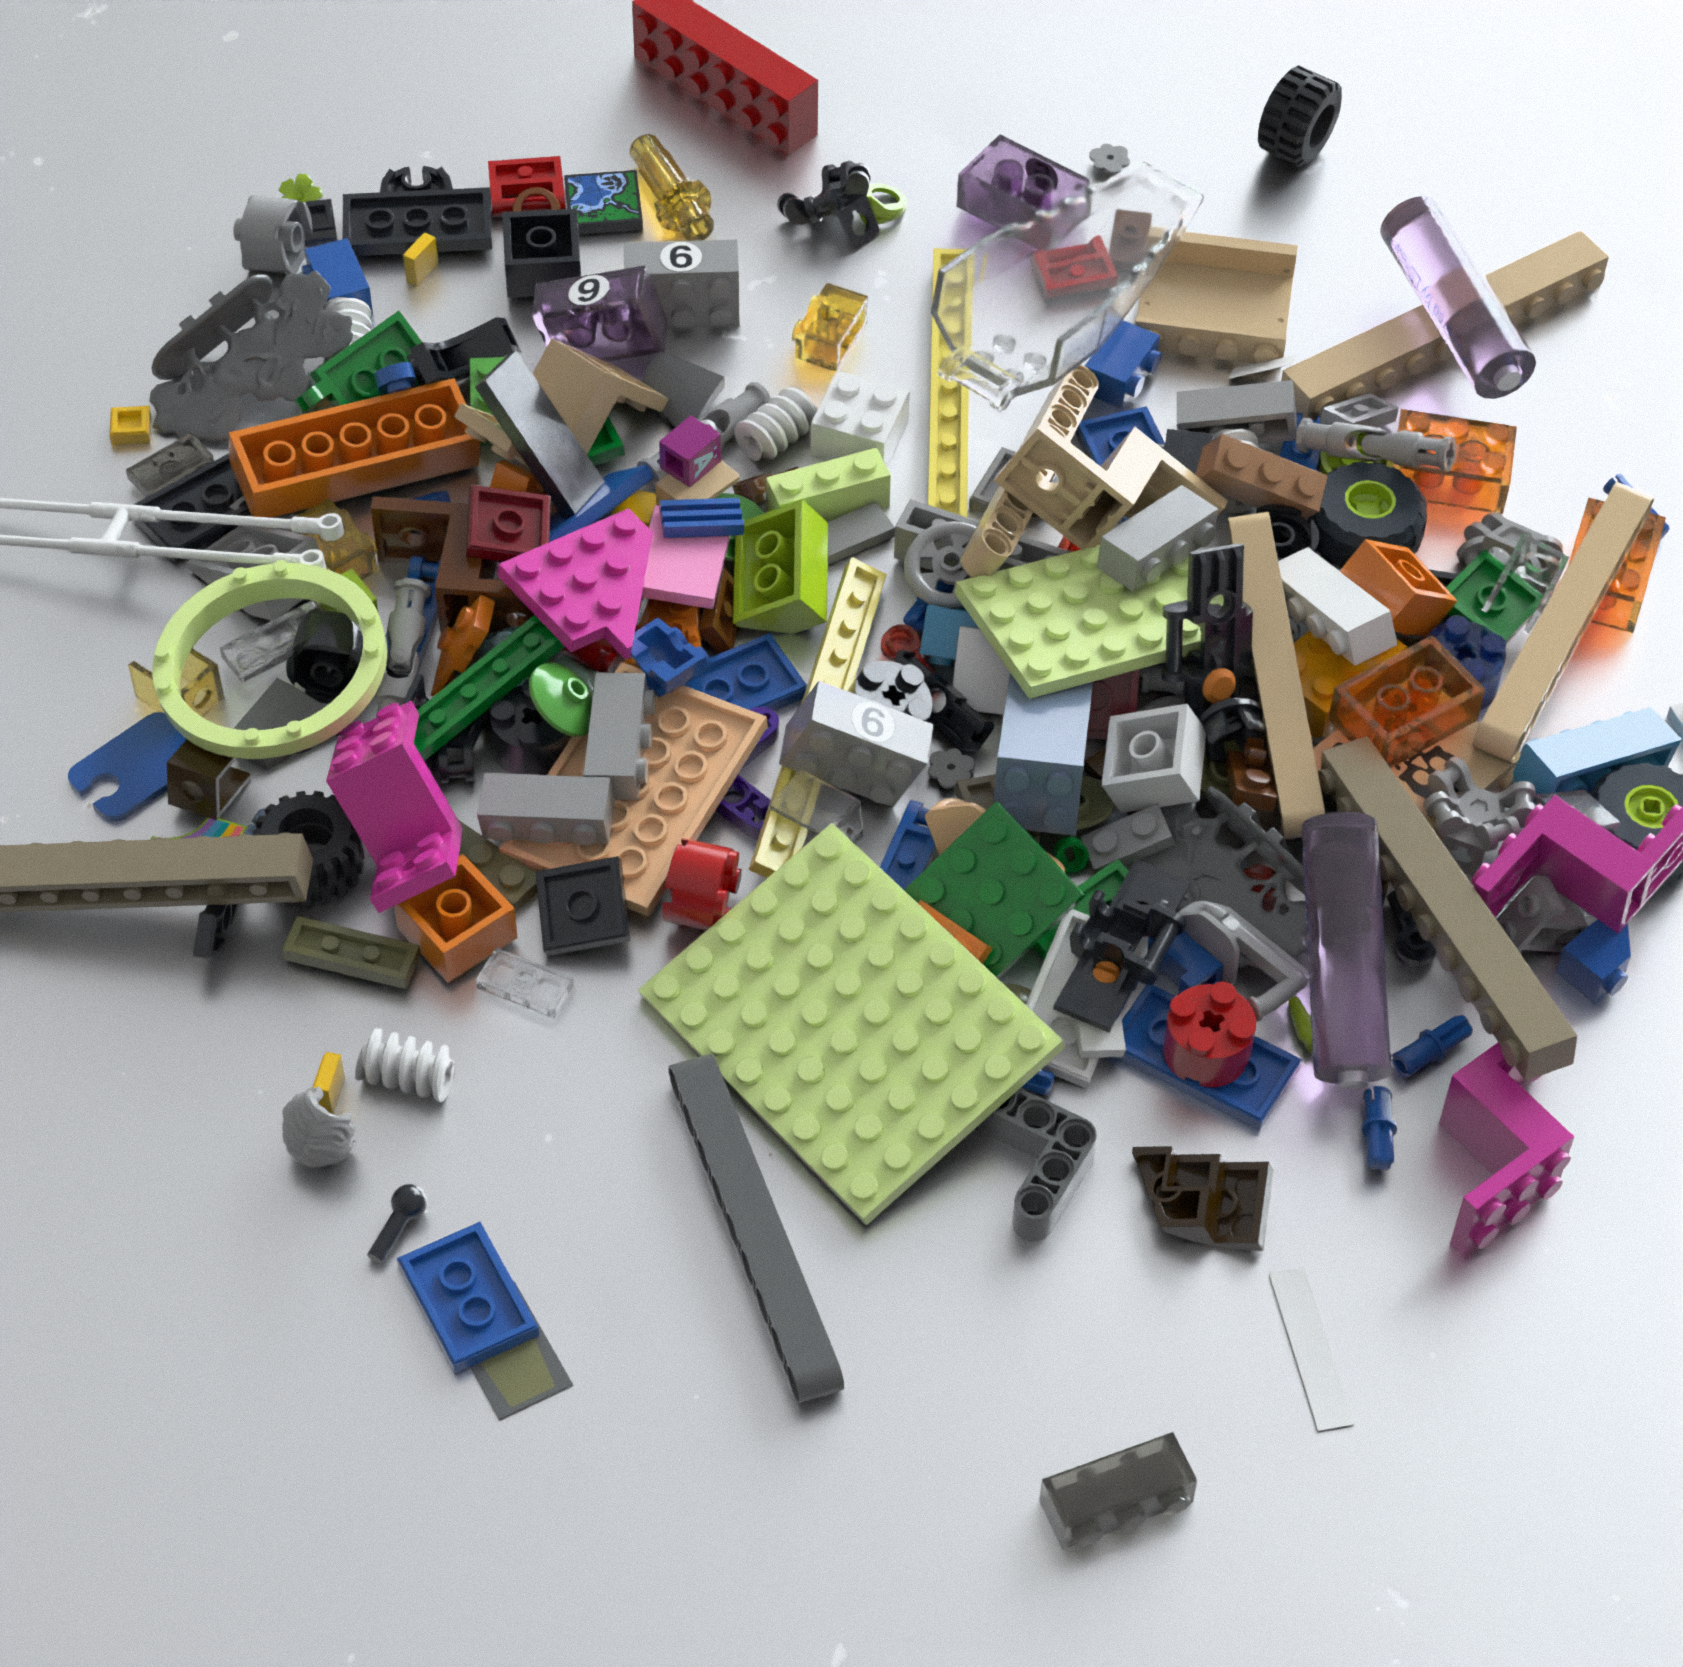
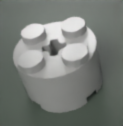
M251 195L242 219H236L233 228L235 240L240 241L243 268L251 271L298 274L301 272V266L306 265L304 249L311 247H304L306 234L312 235V219L308 206L304 202L295 199Z

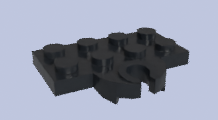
M409 166L395 172L389 169L382 179L380 192L343 194L342 239L348 238L355 256L404 254L424 233L436 237L437 252L492 249L490 187L453 189L450 176L442 166L438 169L423 166V184L414 186L410 185L412 181Z

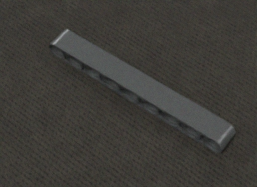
M710 1053L669 1065V1077L675 1097L797 1403L801 1404L844 1390V1380L838 1359L714 1055Z

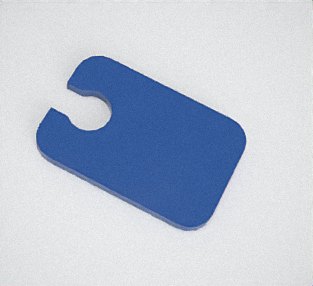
M152 713L73 765L68 772L69 784L76 793L83 796L92 789L96 782L102 779H113L118 782V790L114 794L102 797L94 802L93 808L108 821H121L167 790L166 762L183 744L186 738L173 727L165 713Z

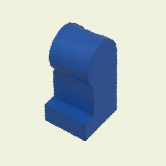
M1183 931L1182 934L1175 936L1158 969L1161 975H1167L1179 987V995L1186 989L1197 985L1221 982L1223 964ZM1148 937L1147 951L1149 950L1152 942L1154 941V939Z

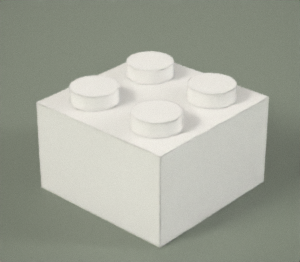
M837 370L811 422L810 455L832 460L877 447L887 467L909 422L910 390Z
M1181 704L1110 716L1102 787L1121 813L1143 810L1157 803L1159 807L1199 801L1206 732L1189 705Z

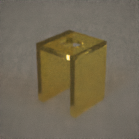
M192 648L182 670L181 677L189 681V683L181 690V697L195 713L204 717L224 699L218 664ZM132 661L128 667L135 696L156 711L164 713L154 688L152 672L137 662ZM201 690L206 692L203 700L194 706L197 694Z

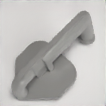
M1196 901L1177 912L1186 920L1184 932L1223 964V982H1228L1232 985L1236 983L1240 952L1278 982V984L1257 998L1253 996L1248 998L1247 1001L1255 1013L1256 1022L1261 1021L1263 1016L1279 1008L1307 985L1309 980L1307 970L1230 907L1209 901Z

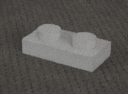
M1366 393L1324 407L1319 422L1326 425H1332L1334 422L1381 427L1396 422L1399 407L1371 393Z
M1158 803L1081 836V840L1089 852V859L1095 873H1098L1117 859L1126 866L1135 862V860L1143 859L1176 844Z

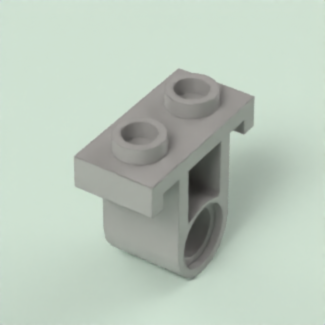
M1539 875L1534 876L1496 919L1519 953L1522 950L1562 952L1565 945L1588 927L1578 905L1556 891L1549 876Z

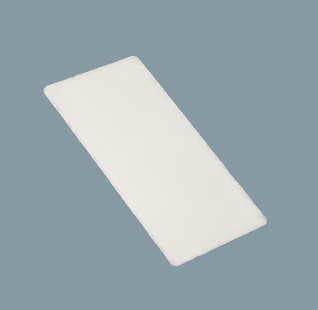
M1297 355L1234 368L1228 379L1293 365Z

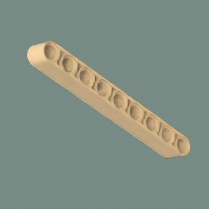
M1073 364L1049 392L1021 446L1042 421L1066 440L1071 441L1099 385L1097 377L1089 368L1080 364ZM1049 469L1041 470L1043 478L1049 482L1054 472ZM1000 485L961 556V565L972 578L982 575L992 576L1014 551L1033 514V511Z
M1619 482L1614 484L1482 719L1473 740V747L1510 763L1515 760L1651 511L1654 496Z
M1269 512L1228 518L1231 544L1242 543L1244 545L1242 601L1246 602L1253 610L1251 658L1259 703L1263 712L1262 719L1266 726L1265 736L1278 797L1277 803L1283 836L1285 840L1321 835L1324 833L1316 832L1310 829L1309 826L1314 819L1324 816L1325 810Z

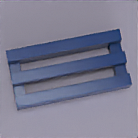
M739 498L660 500L659 513L664 538L738 536L744 534V520L742 519Z

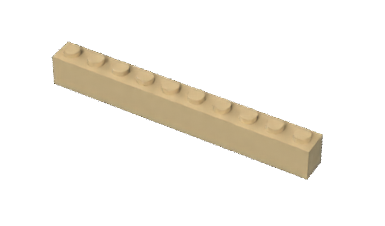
M1580 230L1480 277L1476 281V285L1479 284V280L1481 281L1476 291L1477 286H1475V280L1431 300L1430 305L1424 303L1284 369L1281 381L1293 380L1296 411L1303 413L1304 418L1317 420V417H1321L1324 407L1366 393L1372 394L1381 389H1387L1395 382L1410 375H1416L1441 360L1450 359L1454 354L1460 352L1461 345L1457 347L1459 343L1462 344V350L1471 346H1477L1485 339L1500 332H1505L1504 329L1507 323L1506 331L1529 318L1538 317L1542 312L1554 306L1567 303L1575 296L1588 290L1596 289L1605 279L1609 256ZM1490 292H1491V304H1490V300L1486 302V300H1488L1489 297H1490ZM1436 304H1437V306L1439 307V312H1438L1437 316H1435V314H1436L1437 311H1438V308H1437V307L1434 309V313H1433V308L1435 307ZM1500 314H1502V316H1501V318H1500V320L1498 321L1497 324H1498L1499 327H1502L1503 324H1504V320H1505V326H1504L1502 329H1499V328L1497 327V325L1495 324V323L1497 322V320L1499 319ZM1448 325L1451 326V333L1449 336L1447 335L1449 334L1448 331L1450 332V327H1447Z

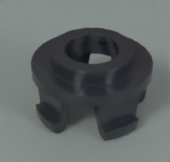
M1241 698L1225 699L1211 705L1198 718L1206 732L1205 747L1208 751L1206 755L1211 761L1217 763L1225 762L1224 742L1236 739L1243 751L1248 736L1261 739L1260 733L1264 734L1266 732V726L1261 721L1263 712L1256 701ZM1237 713L1233 717L1227 719L1228 714Z

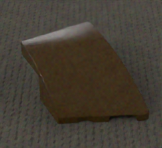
M1172 1146L1132 1148V1155L1141 1172L1145 1189L1154 1206V1212L1159 1225L1164 1232L1210 1246L1247 1251H1263L1274 1172L1269 1161L1225 1162L1221 1154L1177 1155Z

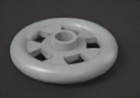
M958 521L938 523L922 531L912 541L905 556L904 572L911 590L927 604L937 605L938 607L950 609L964 608L955 595L956 582L969 577V574L963 569L960 560L965 550L964 547L968 545L977 528L976 526ZM951 538L953 545L943 547L940 550L936 549L935 542ZM932 559L933 573H921V560ZM950 560L959 561L954 567H949L945 564ZM938 581L948 585H955L953 592L944 593L936 590Z

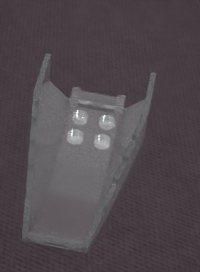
M1144 161L1110 177L1104 183H1097L1089 187L1087 194L1082 197L1073 199L1070 196L1062 200L1059 208L1050 212L1043 209L1035 213L1033 220L1023 225L1015 222L978 241L938 270L931 314L951 351V354L941 362L938 368V376L946 381H956L989 401L990 407L998 412L1005 411L1011 400L1017 396L1055 385L1098 352L1120 325L1184 234L1202 205L1205 195ZM966 366L973 372L981 375L982 377L986 378L992 383L998 385L999 388L994 387L993 385L989 384L988 382L977 377L976 375L972 374L971 372L967 371L962 367Z

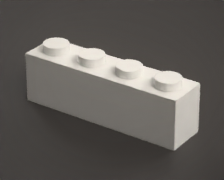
M1309 547L1278 561L1287 611L1296 622L1300 621L1308 627L1315 638H1321L1329 644L1336 655L1341 654L1356 666L1398 645L1390 610Z

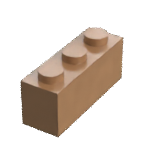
M1224 434L1219 435L1202 448L1196 471L1197 477L1222 495L1255 508L1270 504L1292 506L1302 511L1301 517L1304 519H1308L1319 512L1328 475Z

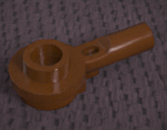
M793 467V468H791V469L785 470V471L780 472V473L792 471V470L799 469V468H798V467ZM772 473L754 476L735 483L732 486L734 494L743 496L755 504L764 501L763 493H766V477L773 476Z

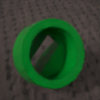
M1063 837L1053 847V857L1063 864L1066 873L1080 871L1089 860V852L1086 846L1076 837ZM1068 847L1071 848L1074 859L1067 861L1065 849Z

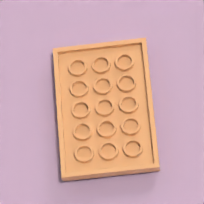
M621 662L614 673H643V671ZM684 685L662 697L656 696L655 714L648 715L647 724L652 726L651 749H644L643 758L648 759L647 783H640L639 800H615L609 844L594 843L592 845H580L575 842H550L542 844L528 840H509L501 844L499 847L500 853L517 859L533 871L618 856L622 861L627 908L649 917L667 889L665 888L666 879L677 844L682 845V838L697 841L768 727L767 717ZM588 734L582 737L572 736L547 775L584 777Z

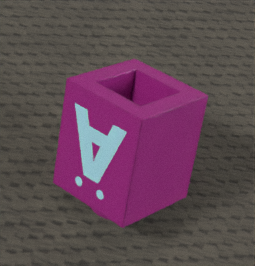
M690 415L659 441L660 469L690 488L721 462L720 433L711 425L704 424Z

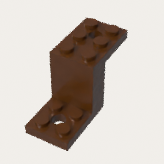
M373 496L370 509L378 562L409 564L413 555L426 557L428 562L438 563L441 560L435 584L440 635L447 626L452 628L464 606L470 607L480 595L495 601L489 631L481 644L498 645L535 615L501 579L494 580L497 561L466 557L468 504ZM411 530L418 531L422 534H413L411 533ZM515 613H521L526 616H518Z

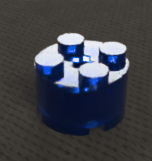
M1452 616L1447 619L1446 623L1437 626L1428 634L1424 643L1417 676L1461 709L1476 708L1475 712L1483 710L1492 703L1498 692L1506 660V641L1502 636L1495 634L1483 625L1470 622L1462 616Z

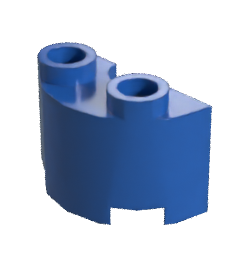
M660 618L654 619L634 634L630 657L636 661L643 673H646L648 690H655V694L658 697L674 692L712 666L711 660L704 649L699 646L695 648L690 643H687L686 638L678 628L669 627Z

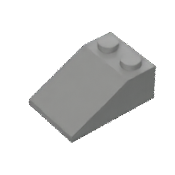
M238 526L205 550L273 555L276 552L302 554L310 549H320L314 537L275 528ZM194 559L186 562L189 570L208 584L232 574L236 568L243 567L247 569L260 566V564ZM303 599L268 600L246 606L242 609L249 615L274 621L287 616L291 611L290 608Z

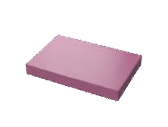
M655 505L649 529L653 532L641 597L713 609L730 536L664 538L659 506Z

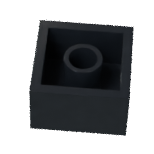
M577 209L502 212L507 298L569 294L572 285L581 279Z

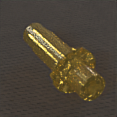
M644 134L636 138L630 146V156L637 165L640 175L658 200L654 203L656 208L655 216L661 226L669 231L681 232L688 241L706 239L714 228V221L708 213L712 199L707 187L699 179L691 181L687 178L670 152L663 147L656 136Z

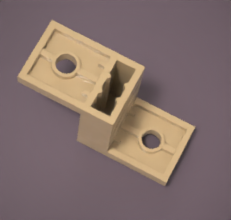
M552 338L532 373L586 454H588L616 401L620 403L625 401L642 412H645L647 407L662 412L669 400L618 366ZM462 403L460 404L454 417L467 425L465 433L483 443H486L488 439L493 444L492 451L511 461L515 458L517 461L528 466L494 415Z
M1042 421L994 479L997 484L1079 549L1096 548L1101 542V536L1111 531L1123 516L1128 519L1181 485L1217 507V516L1228 502V500L1136 427L1131 430L1104 463L1099 466ZM1041 470H1052L1058 476L1059 482L1051 483L1046 481L1041 474Z

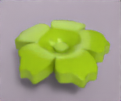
M299 173L295 181L289 178L287 181L282 182L278 189L280 193L285 195L281 198L295 199L301 202L315 201L323 198L322 189L313 186L314 182L308 174Z

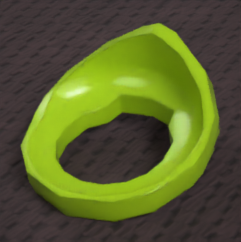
M870 184L866 196L877 224H884L901 217L907 206L905 195L898 189L886 184ZM872 193H887L896 198L898 203L884 205L872 197ZM859 213L861 220L866 224L865 217Z

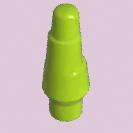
M1293 996L1289 999L1288 1004L1299 1041L1305 1044L1308 1052L1313 1053V1050L1318 1052L1324 1046L1320 1037L1321 1029L1313 1017V1021L1311 1020V1016L1299 997Z

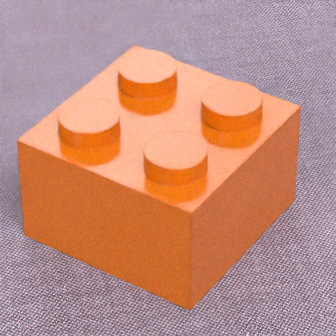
M1365 539L1340 570L1343 575L1390 610L1395 632L1405 636L1411 634L1428 637L1457 602L1456 598L1407 547Z
M464 854L458 857L455 877L394 906L397 929L410 943L420 945L422 956L447 983L518 938L515 908Z

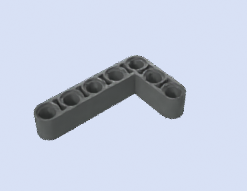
M1020 1088L1000 1106L1002 1109L995 1110L975 1129L1037 1159L1016 1193L1012 1225L1016 1235L1021 1239L1029 1242H1038L1045 1239L1052 1232L1090 1170L1094 1161L1097 1133L1093 1124L1087 1119ZM1030 1125H1037V1126H1041L1042 1128H1037V1129H1035V1128H1031V1127H1029V1126H1030ZM1069 1144H1077L1082 1147L1075 1148L1069 1146ZM1056 1177L1061 1179V1181H1051L1047 1178ZM1028 1211H1036V1212H1039V1213H1041V1214H1040V1215H1034V1216H1033V1215L1027 1214L1026 1212H1028Z

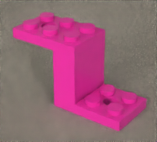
M412 701L401 706L398 703H392L382 708L376 714L377 718L364 724L361 721H356L341 730L326 779L327 784L377 865L370 900L378 914L455 877L463 827L414 745L419 713Z
M1554 795L1544 807L1538 804L1533 808L1525 820L1524 829L1518 835L1511 833L1504 840L1498 850L1499 856L1491 865L1487 862L1482 864L1474 874L1471 884L1474 885L1475 890L1496 918L1534 875L1549 876L1556 891L1619 933L1682 863L1683 806L1681 807L1678 804L1673 806L1662 822V830L1656 836L1652 833L1647 835L1638 849L1635 850Z
M1499 1042L1452 1075L1439 1124L1492 1174L1490 1178L1463 1197L1450 1245L1461 1256H1464L1476 1246L1479 1249L1487 1246L1498 1234V1229L1508 1222L1512 1225L1519 1222L1529 1212L1531 1205L1538 1199L1548 1200L1561 1188L1563 1184L1561 1180L1563 1170L1571 1160L1569 1152L1575 1136L1520 1086L1525 1081L1515 1066L1511 1067L1507 1064ZM1541 1076L1536 1077V1078H1533V1079H1530V1081L1533 1082V1081L1537 1080L1538 1078H1540Z

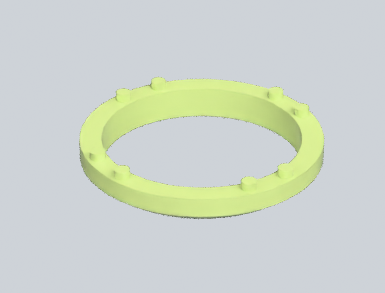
M279 560L274 564L260 565L247 569L239 567L232 574L216 580L197 592L172 616L165 626L155 649L152 667L153 683L167 719L183 737L207 751L233 758L265 759L280 757L324 742L347 727L362 713L376 694L383 679L387 662V641L378 611L371 599L355 583L344 576L318 566L287 563L284 560ZM287 598L316 601L345 613L363 635L361 660L347 687L322 710L301 721H290L287 726L267 730H257L255 728L237 730L223 727L195 713L181 697L182 670L196 642L214 624L246 606L268 600Z

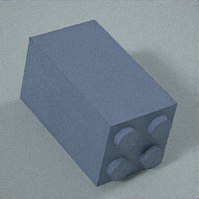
M1010 673L997 756L993 804L996 801L1000 802L1025 830L1076 836L1093 682L1029 699Z

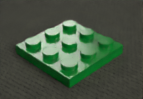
M997 801L904 889L917 903L922 900L993 948L983 965L998 979L1086 896L1004 806Z

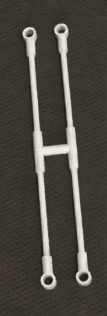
M0 498V508L88 514L92 518L112 519L101 539L72 537L70 540L0 535V545L62 549L76 554L139 558L142 555L260 565L274 564L279 560H284L287 563L307 564L326 569L323 553L316 549L307 550L302 554L276 552L273 555L143 546L139 542L118 540L129 521L159 522L160 520L291 529L293 533L320 534L321 538L326 541L338 540L344 535L341 517L334 513L325 514L320 518L292 517V519L170 511L161 510L159 507L129 504L92 502L90 505Z

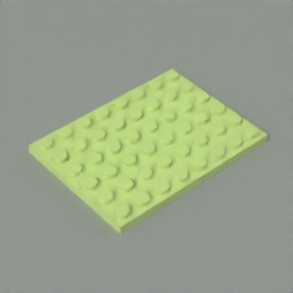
M833 823L828 825L638 989L639 994L648 1005L699 1056L710 1053L714 1055L725 1083L865 1225L869 1224L1065 1049L1063 1039Z

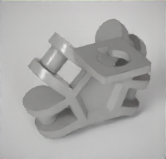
M1491 512L1485 515L1481 523L1474 522L1468 525L1464 530L1466 542L1459 547L1456 553L1459 562L1467 567L1485 549L1518 576H1520L1519 565L1526 564L1527 576L1521 578L1541 594L1544 592V579L1555 580L1562 575L1561 559L1563 557V544L1559 539L1541 534L1511 521L1498 512Z
M1454 756L1446 761L1443 771L1436 770L1428 776V786L1432 794L1423 803V808L1427 815L1436 818L1434 822L1435 829L1443 837L1442 843L1449 853L1450 851L1458 850L1459 846L1468 849L1467 854L1471 857V862H1460L1455 858L1454 860L1464 874L1473 877L1482 865L1485 852L1497 849L1498 842L1504 841L1511 833L1518 835L1521 832V828L1525 827L1526 818L1536 806L1532 803L1536 797L1535 786L1527 781L1516 782L1499 793L1477 787L1466 763ZM1454 787L1462 793L1457 796Z

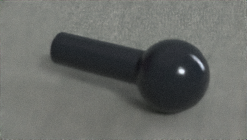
M405 1184L394 1191L391 1198L393 1212L367 1253V1256L372 1261L383 1264L407 1222L419 1218L425 1212L427 1196L419 1186Z

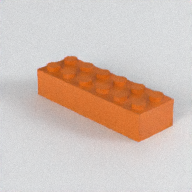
M455 378L229 432V458L251 516L272 518L479 466L480 441L465 433L467 425L454 417L460 404L466 405Z

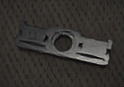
M899 651L894 660L904 666L911 664L918 667L923 672V681L929 688L931 696L938 690H942L945 694L946 704L944 708L939 712H935L932 708L928 720L963 751L978 752L994 729L993 721H987L966 703V697L941 675L933 674L915 658V652Z

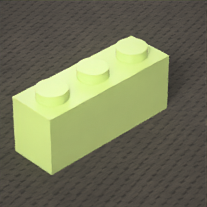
M876 447L766 477V510L769 512L802 499L828 522L874 502L881 509L890 507L891 474Z

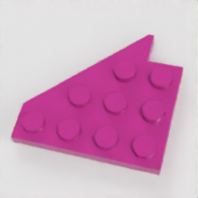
M628 508L500 563L497 576L570 652L605 638L624 659L630 658L653 532Z

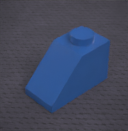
M1597 919L1562 949L1556 973L1594 1004L1607 993L1611 996L1615 995L1628 980V975L1625 974L1631 958L1628 923L1617 933Z

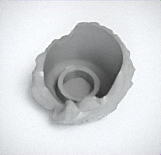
M319 1086L296 1094L282 1111V1136L287 1152L299 1163H304L306 1166L314 1168L329 1165L336 1166L346 1158L356 1144L355 1140L352 1141L356 1126L354 1122H351V1113L345 1112L342 1115H335L320 1106L318 1102L322 1099L324 1093Z

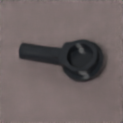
M1392 891L1386 896V899L1400 929L1395 940L1396 953L1399 959L1407 966H1425L1436 956L1437 951L1429 940L1425 941L1421 937L1412 914L1409 910L1405 911L1402 909L1398 902L1396 891Z

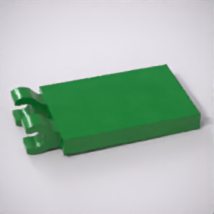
M398 310L313 371L310 376L316 384L294 401L304 413L325 397H327L333 407L378 397L379 393L374 373L389 365L409 362L406 356L412 354L410 348L422 343V341Z

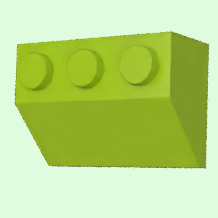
M802 499L745 520L744 534L735 536L733 624L737 627L795 634L827 622L828 522Z

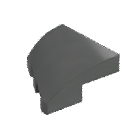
M660 349L652 358L642 380L643 383L669 399L663 411H658V415L665 423L670 421L675 428L690 415L698 420L705 416L706 410L725 388L724 376Z
M276 678L233 729L247 730L255 728L257 730L279 728L287 726L290 721H301L322 710L325 706L298 688ZM312 747L293 754H302L312 749ZM293 754L245 760L265 770H269L283 763L288 756Z

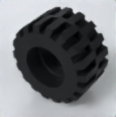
M1301 65L1291 68L1277 83L1263 109L1257 137L1260 149L1298 167H1304L1310 163L1323 149L1337 123L1342 104V86H1340V83Z
M305 791L296 792V796L292 798L285 795L279 798L278 805L270 804L265 808L266 816L258 817L255 822L257 829L253 830V836L278 835L280 833L303 834L307 845H325L319 850L310 852L313 857V865L306 902H303L304 906H313L315 901H321L322 905L330 903V897L336 895L341 898L347 894V886L354 887L359 881L358 874L363 873V860L365 859L362 840L335 795L332 794L326 798L324 797V792L314 791L313 795H306ZM286 902V903L295 905L297 902Z

